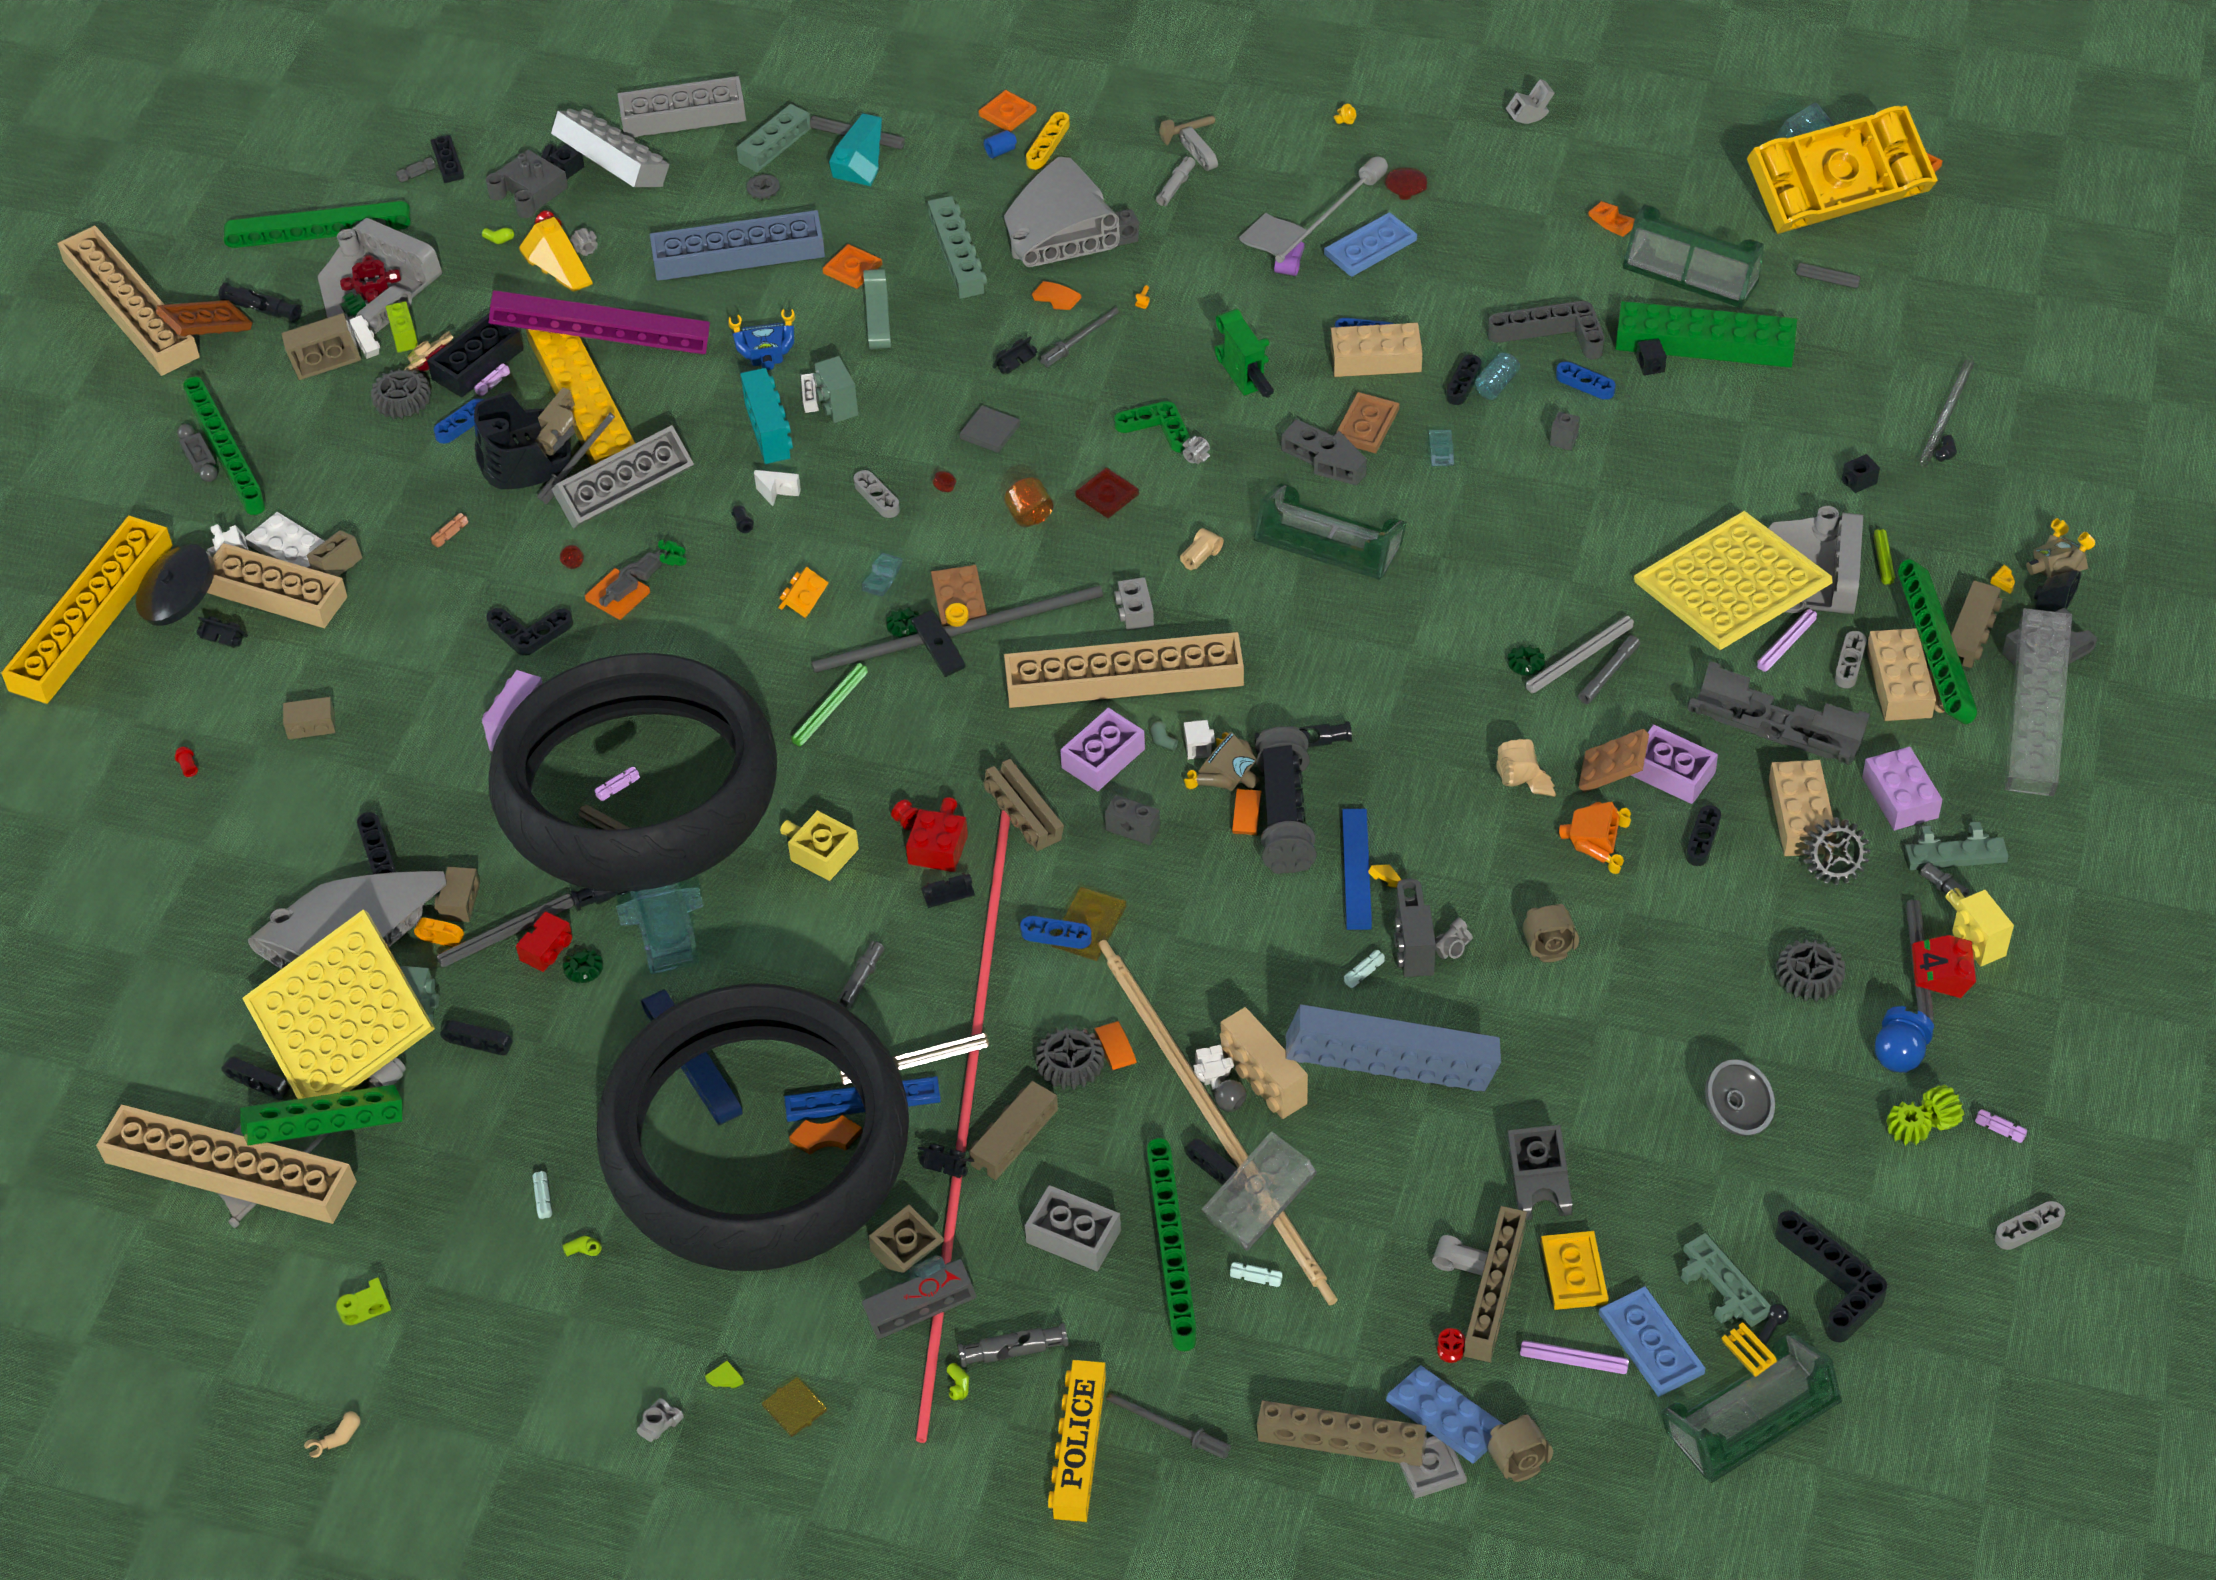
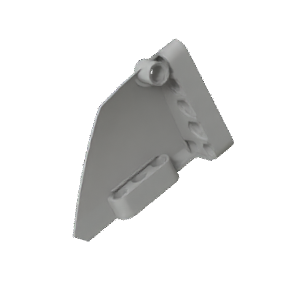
M1057 157L1025 187L1004 215V221L1011 240L1012 257L1020 259L1027 267L1111 250L1118 246L1120 241L1118 216L1104 202L1101 190L1071 158Z
M365 218L352 229H345L337 234L340 246L317 277L327 318L344 313L340 306V303L344 302L343 296L350 292L354 296L357 295L355 288L348 291L342 290L340 280L346 277L352 278V267L356 263L362 262L364 256L372 255L375 260L378 259L384 262L386 272L394 269L400 270L401 280L392 284L390 282L389 288L369 304L365 300L366 306L356 315V317L362 315L363 319L367 320L369 330H372L375 335L389 323L385 306L406 301L409 307L412 303V298L440 277L442 270L436 252L429 244L374 220ZM375 276V278L368 279V277H366L365 281H362L363 285L366 284V282L370 281L376 283L377 279L380 278L379 276ZM345 315V317H346V319H347V321H348V324H349V320L352 319V318H354V317H353V315H352V316H350V317L348 318V317Z
M1823 506L1819 508L1817 517L1773 522L1768 529L1830 574L1833 582L1785 612L1800 613L1805 609L1854 614L1860 578L1863 514L1842 512V515L1839 516L1836 508Z
M444 871L373 874L320 884L287 909L281 908L273 911L270 921L248 939V943L258 955L283 969L364 909L369 913L389 948L417 924L422 916V906L446 886Z

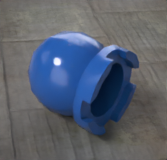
M1905 1006L1892 1007L1887 1010L1882 1021V1029L1875 1039L1874 1053L1880 1064L1888 1070L1906 1073L1918 1067L1925 1057L1926 1045L1930 1043L1933 1037L1934 1024L1921 1011H1918L1917 1014L1905 1011Z

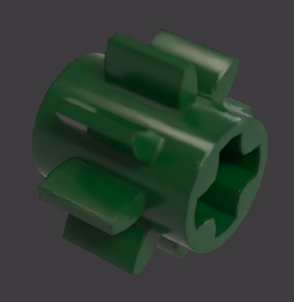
M352 292L343 296L344 302L340 303L343 312L348 318L352 315L355 318L357 313L366 306L361 295L358 293L354 296Z

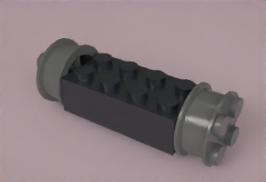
M1295 726L1266 729L1261 732L1255 744L1258 753L1256 759L1257 767L1265 774L1268 828L1261 836V843L1264 848L1262 859L1264 864L1276 874L1305 871L1310 869L1316 860V849L1313 846L1315 843V833L1312 828L1304 824L1306 821L1305 809L1300 807L1304 803L1303 788H1300L1301 784H1303L1302 772L1308 767L1310 761L1307 752L1308 738Z

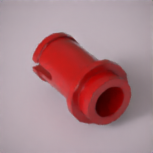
M180 747L175 752V760L180 764L183 775L185 777H192L198 772V768L193 760L194 753L188 747Z

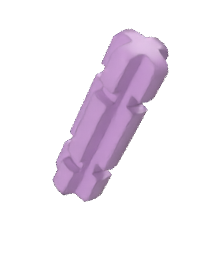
M504 363L500 364L496 370H493L483 378L482 382L480 381L474 386L476 394L484 396L488 389L491 390L503 380L502 377L505 378L510 374L509 367Z
M630 767L624 771L625 774L620 773L605 782V786L604 784L598 786L595 789L597 798L604 801L610 797V794L614 795L629 786V782L634 783L640 778L638 770L635 767Z
M1984 1109L1978 1112L1975 1120L1977 1124L1984 1127L1988 1125V1129L2006 1137L2010 1135L2012 1140L2022 1143L2027 1135L2026 1128L2019 1125L2015 1127L2013 1126L2014 1123L1995 1114L1991 1116V1113Z

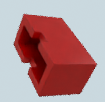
M546 911L534 924L536 929L533 933L527 932L516 945L519 960L542 972L556 961L559 953L569 946L573 938L569 922Z

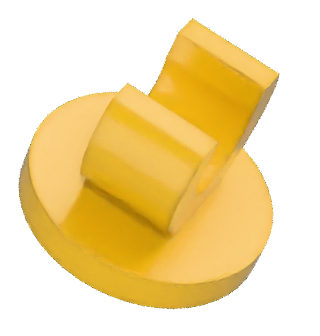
M1344 104L1342 108L1337 110L1339 115H1335L1334 119L1337 124L1343 122L1348 125L1353 124L1356 118V110L1352 105Z

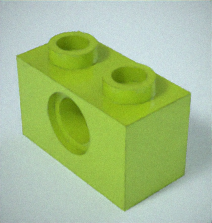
M407 302L385 306L397 353L414 349L418 346Z

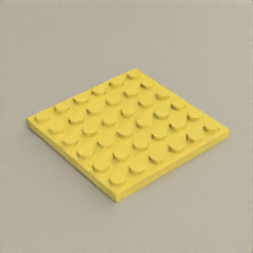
M1745 511L1634 575L1637 585L1719 650H1722L1833 583L1830 574Z
M364 909L242 998L298 1099L351 1091L435 1029L372 918Z

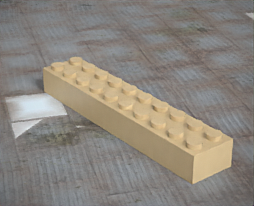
M96 226L57 243L63 262L161 376L200 357L193 336H180L156 313L158 305H164V303Z
M1238 632L1004 654L1009 708L1244 686V665Z
M122 1104L96 1145L107 1164L331 1224L334 1223L357 1182L350 1165L347 1163L271 1143L248 1146L244 1136Z

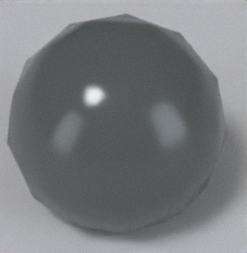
M1225 1080L1215 1090V1102L1220 1109L1226 1112L1238 1110L1247 1098L1246 1089L1236 1080Z

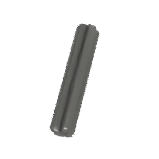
M1799 263L1796 274L1799 276L1852 288H1858L1861 277L1858 275L1805 263Z

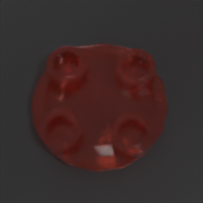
M1398 168L1388 174L1386 187L1399 195L1400 199L1408 200L1411 196L1427 189V177L1423 172L1414 168Z

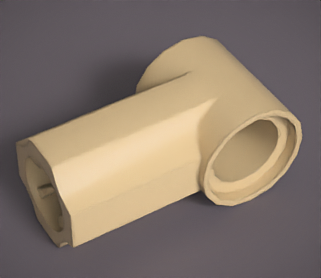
M1201 528L1196 533L1193 543L1180 555V561L1184 564L1185 568L1191 571L1197 569L1210 555L1216 556L1220 552L1224 539L1205 528Z

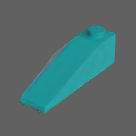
M862 113L836 146L829 161L833 178L867 186L872 185L879 171L878 160L880 155L882 117Z

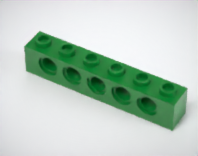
M393 1084L240 1108L241 1132L249 1146L402 1122V1098Z

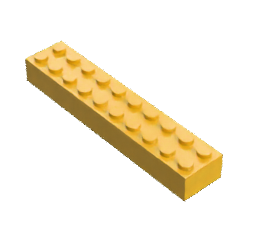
M526 329L528 342L555 395L562 388L569 389L575 404L571 411L576 421L574 431L581 446H583L610 412L615 416L585 453L591 466L634 445L635 442L581 338L573 335Z
M128 515L1 672L9 692L46 704L50 702L138 591L139 585L147 571L173 547L167 527Z

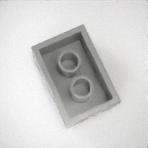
M1050 1185L1025 1224L1026 1243L1097 1272L1121 1232L1120 1213Z

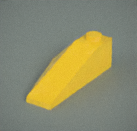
M555 217L535 224L519 247L527 262L532 266L537 265L540 267L543 273L551 274L556 278L557 282L573 292L592 285L591 278Z

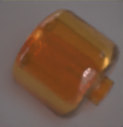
M1034 477L1016 482L1006 491L1004 496L1006 507L1015 522L1021 527H1030L1043 522L1049 517L1054 508L1053 500L1043 483Z

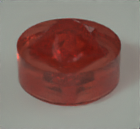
M940 471L935 474L933 485L942 492H951L956 485V479L952 474Z
M575 545L565 547L560 553V561L568 569L579 567L584 560L583 552Z

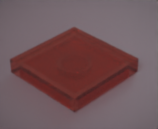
M1105 468L1075 491L1076 498L1106 518H1110L1137 497L1139 489L1108 468Z

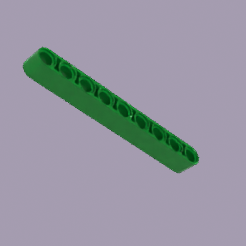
M396 201L230 220L224 225V243L230 248L337 237L340 231L352 229L365 218L374 220L392 229L400 230L410 225V206L406 202Z
M189 377L183 383L188 403L238 498L248 514L258 515L265 510V503L260 487L205 384L199 377Z
M1906 559L1900 564L1898 575L1944 710L1949 716L1962 724H1969L1975 719L1977 708L1930 573L1914 560Z
M1156 1138L1151 1140L1147 1146V1157L1173 1346L1179 1351L1186 1352L1193 1349L1196 1345V1322L1171 1146L1167 1140Z

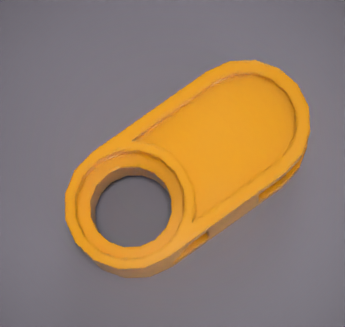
M424 917L418 920L414 929L415 935L421 940L450 947L460 944L464 936L463 930L455 924Z

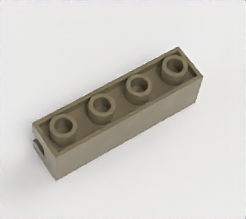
M1973 581L1951 634L1958 656L1964 658L1962 666L1972 668L1975 659L1980 660L1984 648L1981 644L1987 643L1990 631L1987 629L1988 627L1993 628L1996 619L1994 612H1999L2003 599L1999 598L2001 591L1999 587L1978 581Z
M1011 759L1002 762L1001 770L999 771L995 766L986 769L983 782L985 790L995 798L999 808L1007 813L1012 824L1023 833L1028 844H1031L1036 851H1039L1061 841L1064 829L1063 823Z
M1031 1081L1026 1088H1022L1014 1102L1003 1109L998 1120L995 1123H991L979 1141L976 1140L970 1147V1158L974 1159V1162H971V1166L977 1170L984 1166L987 1168V1175L997 1180L1058 1111L1057 1095L1034 1081Z

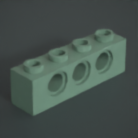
M793 104L781 110L780 113L736 147L739 164L759 172L811 129L809 113Z

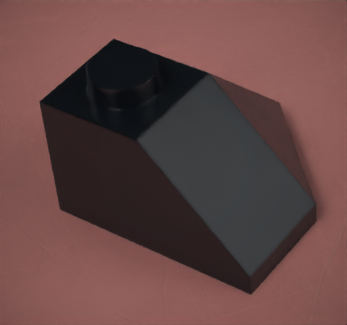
M2072 570L2047 578L2043 587L2038 586L2034 595V599L2037 600L2035 609L2047 614H2052L2062 608L2067 609L2078 590L2082 572Z

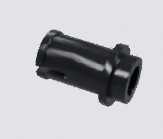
M743 506L734 507L731 514L736 521L738 531L749 533L754 526L752 518L748 517Z

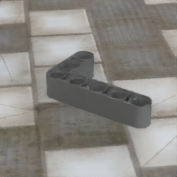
M1587 301L1496 313L1489 317L1488 338L1492 342L1501 343L1575 331L1585 357L1588 359H1599L1603 355L1604 334L1592 304Z

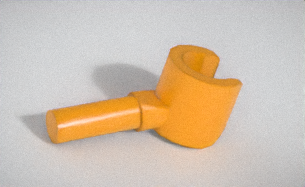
M1145 285L1142 292L1136 294L1137 302L1135 306L1143 309L1147 308L1150 300L1146 296L1149 286Z

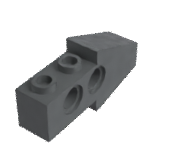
M1296 419L1282 434L1281 451L1314 465V474L1356 486L1366 476L1367 459L1340 431L1332 436Z

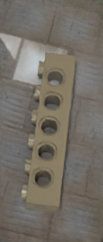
M1504 1206L1500 1207L1465 1340L1464 1357L1491 1363L1526 1228V1211Z
M1263 1400L1257 1421L1258 1441L1395 1463L1405 1462L1408 1465L1414 1466L1423 1464L1427 1442L1425 1425Z

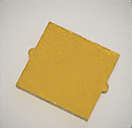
M798 1377L783 1388H778L775 1394L762 1403V1406L791 1437L804 1427L811 1426L812 1421L827 1411L823 1403Z

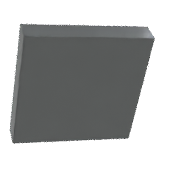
M981 406L960 432V439L999 453L1020 426V419Z

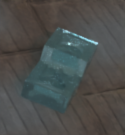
M1429 430L1431 466H1454L1452 431Z
M881 553L872 564V572L862 583V591L883 597L897 576L903 559Z
M934 1255L908 1269L907 1273L911 1279L917 1277L924 1279L945 1268L946 1265L941 1256Z

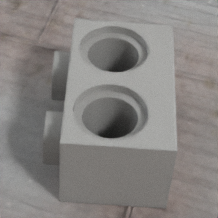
M1145 577L1118 581V591H1114L1116 605L1121 606V608H1118L1120 622H1125L1126 630L1153 627V607Z

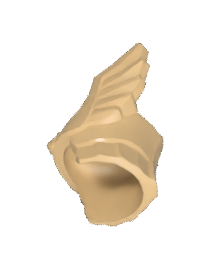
M1510 740L1498 747L1496 768L1502 778L1503 785L1514 787L1526 782L1533 794L1556 796L1551 777L1541 770L1538 765L1532 740Z

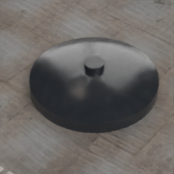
M187 544L176 547L159 558L147 571L139 585L136 595V609L139 615L152 625L164 626L172 624L189 614L201 602L211 586L215 571L212 556L199 545Z

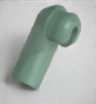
M1154 722L1150 729L1153 742L1156 745L1175 751L1178 746V740L1167 736L1166 725L1163 722Z

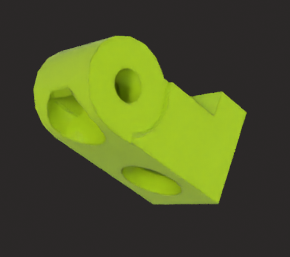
M378 1277L368 1281L369 1288L354 1295H343L338 1299L336 1309L344 1324L355 1325L391 1311Z

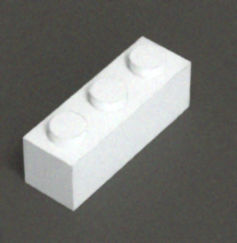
M362 315L350 319L349 326L366 359L378 355L380 345L378 341L374 340V334L372 330H369L367 320L363 319Z
M813 373L801 375L805 413L819 411L816 394L817 386L813 379Z

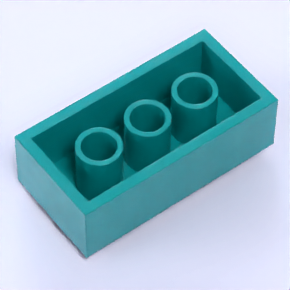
M766 368L740 373L745 407L764 464L791 459L789 449H793L791 437L787 436L788 433H791L788 420L783 419L786 418L783 405L779 406L781 401L778 390L774 391L776 387L773 376L768 375Z

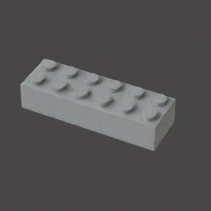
M739 76L618 93L624 135L630 137L746 121Z
M567 109V111L557 112L551 134L632 187H663L670 164L662 160V156L648 151V147L634 142V138L622 134L620 129L608 125L606 120L597 118L590 110L582 109L581 111Z
M673 425L557 483L551 490L574 529L687 471L694 463Z

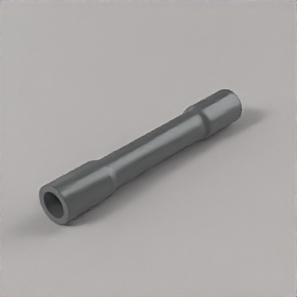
M1629 636L1597 676L1579 693L1578 698L1582 703L1590 704L1601 691L1604 684L1624 661L1640 646V641L1637 637Z

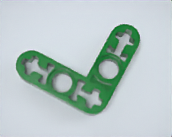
M1169 401L1122 411L1114 417L1115 429L1120 433H1129L1160 425L1170 448L1178 453L1183 452L1185 449L1183 443L1190 438L1176 405ZM1143 415L1151 416L1149 419L1140 418ZM1169 425L1179 426L1176 429L1168 428Z

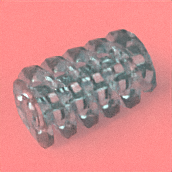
M1508 353L1497 354L1477 377L1475 385L1478 392L1486 399L1493 400L1497 398L1498 394L1501 393L1520 370L1519 361Z

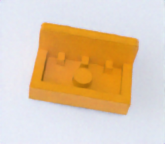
M808 567L801 574L797 571L789 582L792 584L791 588L786 587L779 597L782 602L778 608L782 610L787 605L806 618L829 582Z

